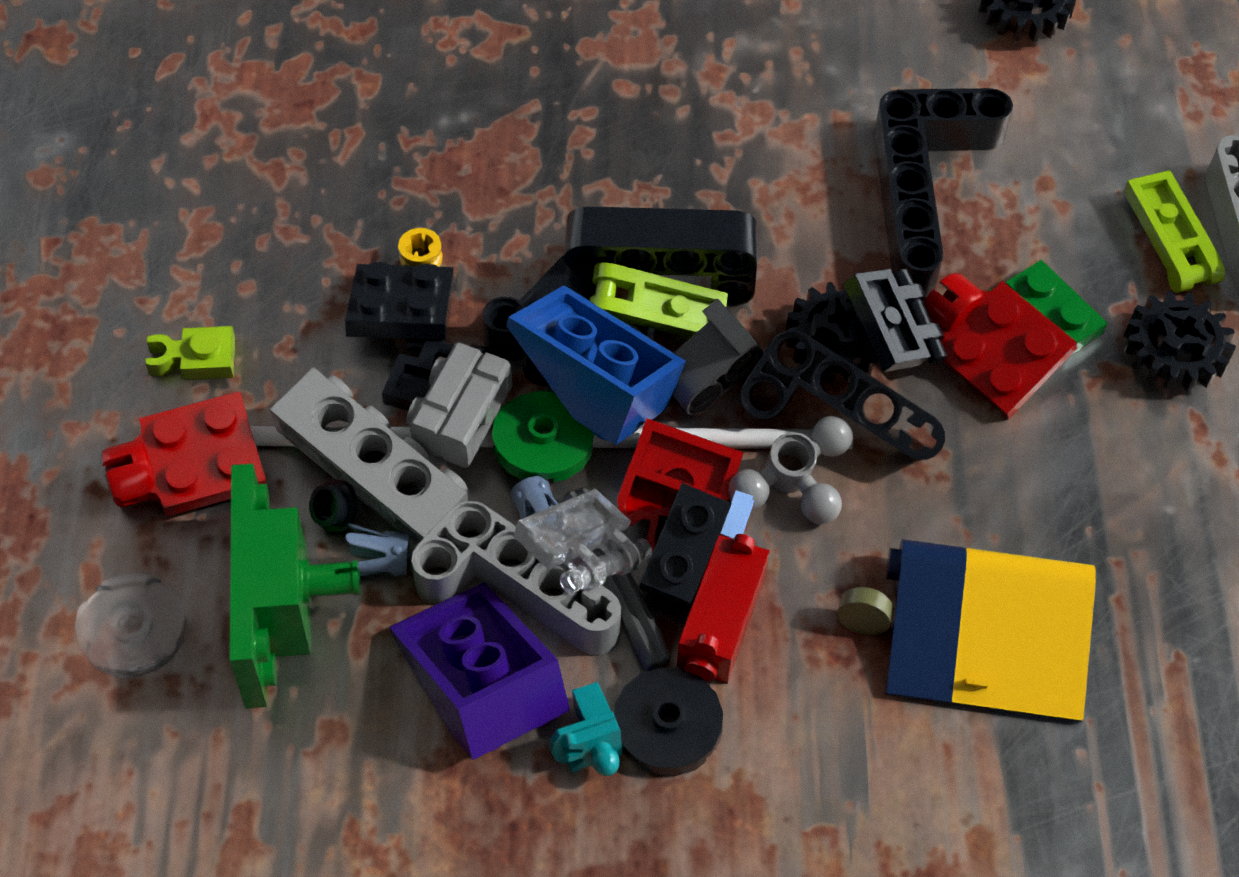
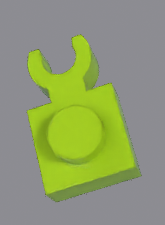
M233 326L182 328V340H172L169 336L163 334L147 337L150 353H165L158 358L145 359L149 375L165 376L175 369H180L183 380L234 378L235 335Z

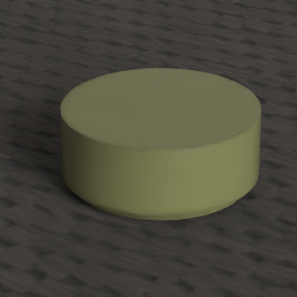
M856 587L842 594L837 618L844 627L853 632L863 635H879L889 629L894 607L891 600L880 591L867 587Z

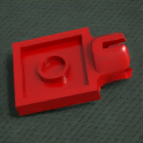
M949 274L939 282L947 289L945 293L941 295L938 291L932 289L923 302L932 322L940 325L945 336L942 344L948 358L942 361V363L1009 420L1077 350V342L1005 282L1001 281L994 289L984 291L976 287L962 274Z
M240 391L139 418L141 431L137 438L133 441L107 447L101 454L102 467L105 466L106 482L117 507H127L148 500L158 501L162 505L166 517L231 499V465L253 463L258 484H267Z

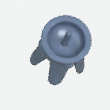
M533 476L517 483L512 488L510 497L519 510L522 531L540 542L536 523V516L538 515L540 520L545 522L556 541L562 545L567 544V533L553 505L571 525H575V522L553 498L549 481L540 476Z
M349 523L351 529L364 533H348L345 536L346 541L351 544L349 552L355 556L374 558L358 561L360 576L390 572L394 576L400 574L407 576L409 557H412L413 553L409 552L410 534L394 531L380 533Z

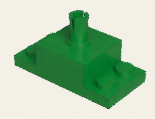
M252 463L231 465L230 664L245 709L267 707V687L276 686L277 684L275 657L311 654L310 603L312 597L360 595V572L358 560L310 565L298 508L270 509L267 484H258Z

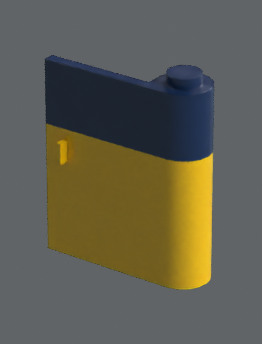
M901 539L899 549H889L886 579L895 580L897 596L885 694L1078 722L1083 721L1096 586V569L1094 565Z

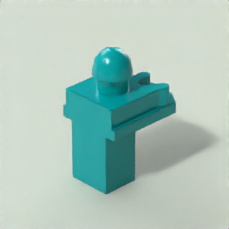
M595 682L572 690L574 710L579 722L557 729L550 738L549 748L554 759L562 764L568 763L573 773L592 765L598 774L612 776L618 770L619 756L623 755L621 730L613 711L609 708L599 683Z

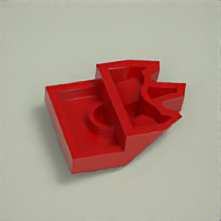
M646 418L617 497L623 526H633L641 520L649 521L650 527L646 548L652 554L681 483L728 501L729 483L738 471L744 452Z

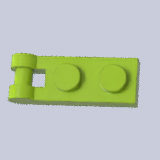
M1171 170L1127 180L1123 192L1167 270L1168 283L1175 293L1192 290L1196 283L1203 282L1207 286L1223 282L1225 268L1222 259ZM1193 256L1197 264L1190 265L1186 258Z
M598 263L594 266L592 281L597 286L596 294L590 298V302L623 322L647 328L655 327V330L691 338L710 321L702 312L717 298L725 307L727 306L728 293L612 263ZM617 287L628 290L627 300L615 297Z

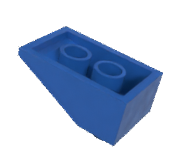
M566 286L558 288L509 316L506 323L507 328L573 419L590 429L598 438L607 440L615 446L643 427L646 418L652 420L667 410L686 363L679 356Z

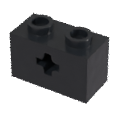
M681 483L640 582L639 589L688 609L732 503Z

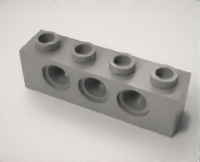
M312 367L270 409L276 430L334 479L348 482L355 490L359 500L395 530L404 534H410V542L417 546L457 504L468 501L466 492L468 488L466 484L452 470L444 468L440 471L429 462V455L417 441L408 436L402 440L391 431L389 421L376 408L369 405L364 409L353 400V393L342 380L334 375L326 378L317 369ZM333 421L347 422V425L340 431L329 432L324 430ZM380 451L386 454L377 463H365L362 461V458L369 452ZM417 482L425 486L421 492L415 495H404L399 492L405 484Z

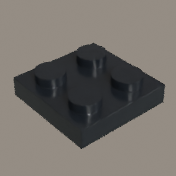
M384 262L357 264L345 317L346 337L446 340L454 288V267H438L434 264H421L418 266L389 265Z

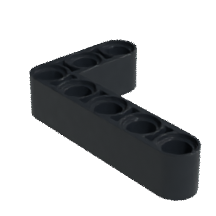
M993 88L897 89L885 93L880 99L874 129V142L892 273H895L902 269H908L914 284L921 285L926 297L932 289L936 288L943 261V247L928 151L991 150L999 147L1005 139L1013 110L1011 98L1001 90Z

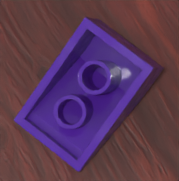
M485 582L389 627L392 637L447 729L472 760L494 751L509 741L537 727H541L556 717L570 711L558 659Z

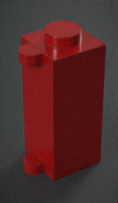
M736 534L734 539L723 535L718 536L678 643L676 667L695 674L706 682L718 680L728 684L766 576L770 550L755 546V540L746 534Z

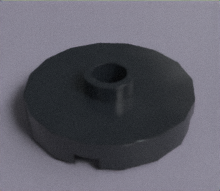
M661 667L643 672L625 685L615 703L614 715L621 730L622 753L628 759L630 757L634 762L640 764L641 769L653 775L678 776L698 769L706 762L714 749L716 750L721 740L723 710L716 692L701 677L684 669ZM664 712H672L678 719L675 722L667 723L662 721L659 715Z

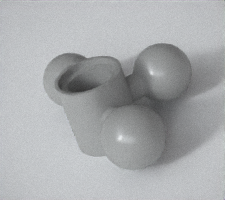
M827 416L815 424L812 430V439L797 432H789L779 436L771 447L764 470L759 472L753 469H745L737 472L731 478L728 487L731 501L736 490L753 496L752 500H754L751 510H755L767 501L771 486L784 493H793L800 490L802 493L800 507L806 519L820 525L832 522L840 514L842 508L841 496L831 485L817 483L811 474L816 464L817 456L820 454L835 457L849 449L853 440V432L850 425L841 417ZM784 455L794 456L801 461L803 468L797 471L788 470L780 464L778 458Z

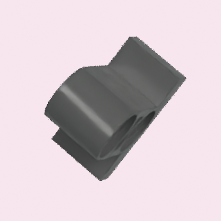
M718 298L702 311L710 321L674 352L675 355L685 360L686 363L672 396L689 415H697L712 406L754 369L764 353L748 331Z

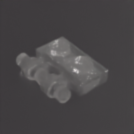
M597 489L518 520L513 536L548 570L563 563L571 569L560 576L561 586L567 593H573L580 589L583 591L593 590L603 585L606 577L616 573L623 576L638 569L641 561L650 558L652 555V548L647 540L641 538L631 542L625 536L631 520ZM600 548L605 555L597 557L591 551Z

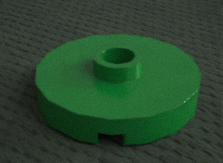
M536 391L519 395L504 404L494 418L492 443L496 459L509 474L524 480L529 477L540 476L545 480L554 478L553 483L564 481L580 472L592 456L594 434L590 429L573 419L554 392ZM537 431H549V433L541 434Z

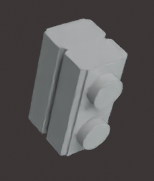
M458 342L454 344L447 358L439 357L434 363L429 377L431 387L424 398L418 396L413 400L407 414L406 424L410 426L411 438L417 441L427 454L437 458L441 456L445 461L466 468L470 466L513 385L511 364L507 360L489 353L482 354L480 350Z

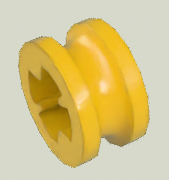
M414 228L405 232L398 243L400 264L408 266L434 264L440 267L443 256L439 236L427 228ZM422 248L423 253H425L428 249V254L418 256L417 251L414 253V255L412 251L414 249Z

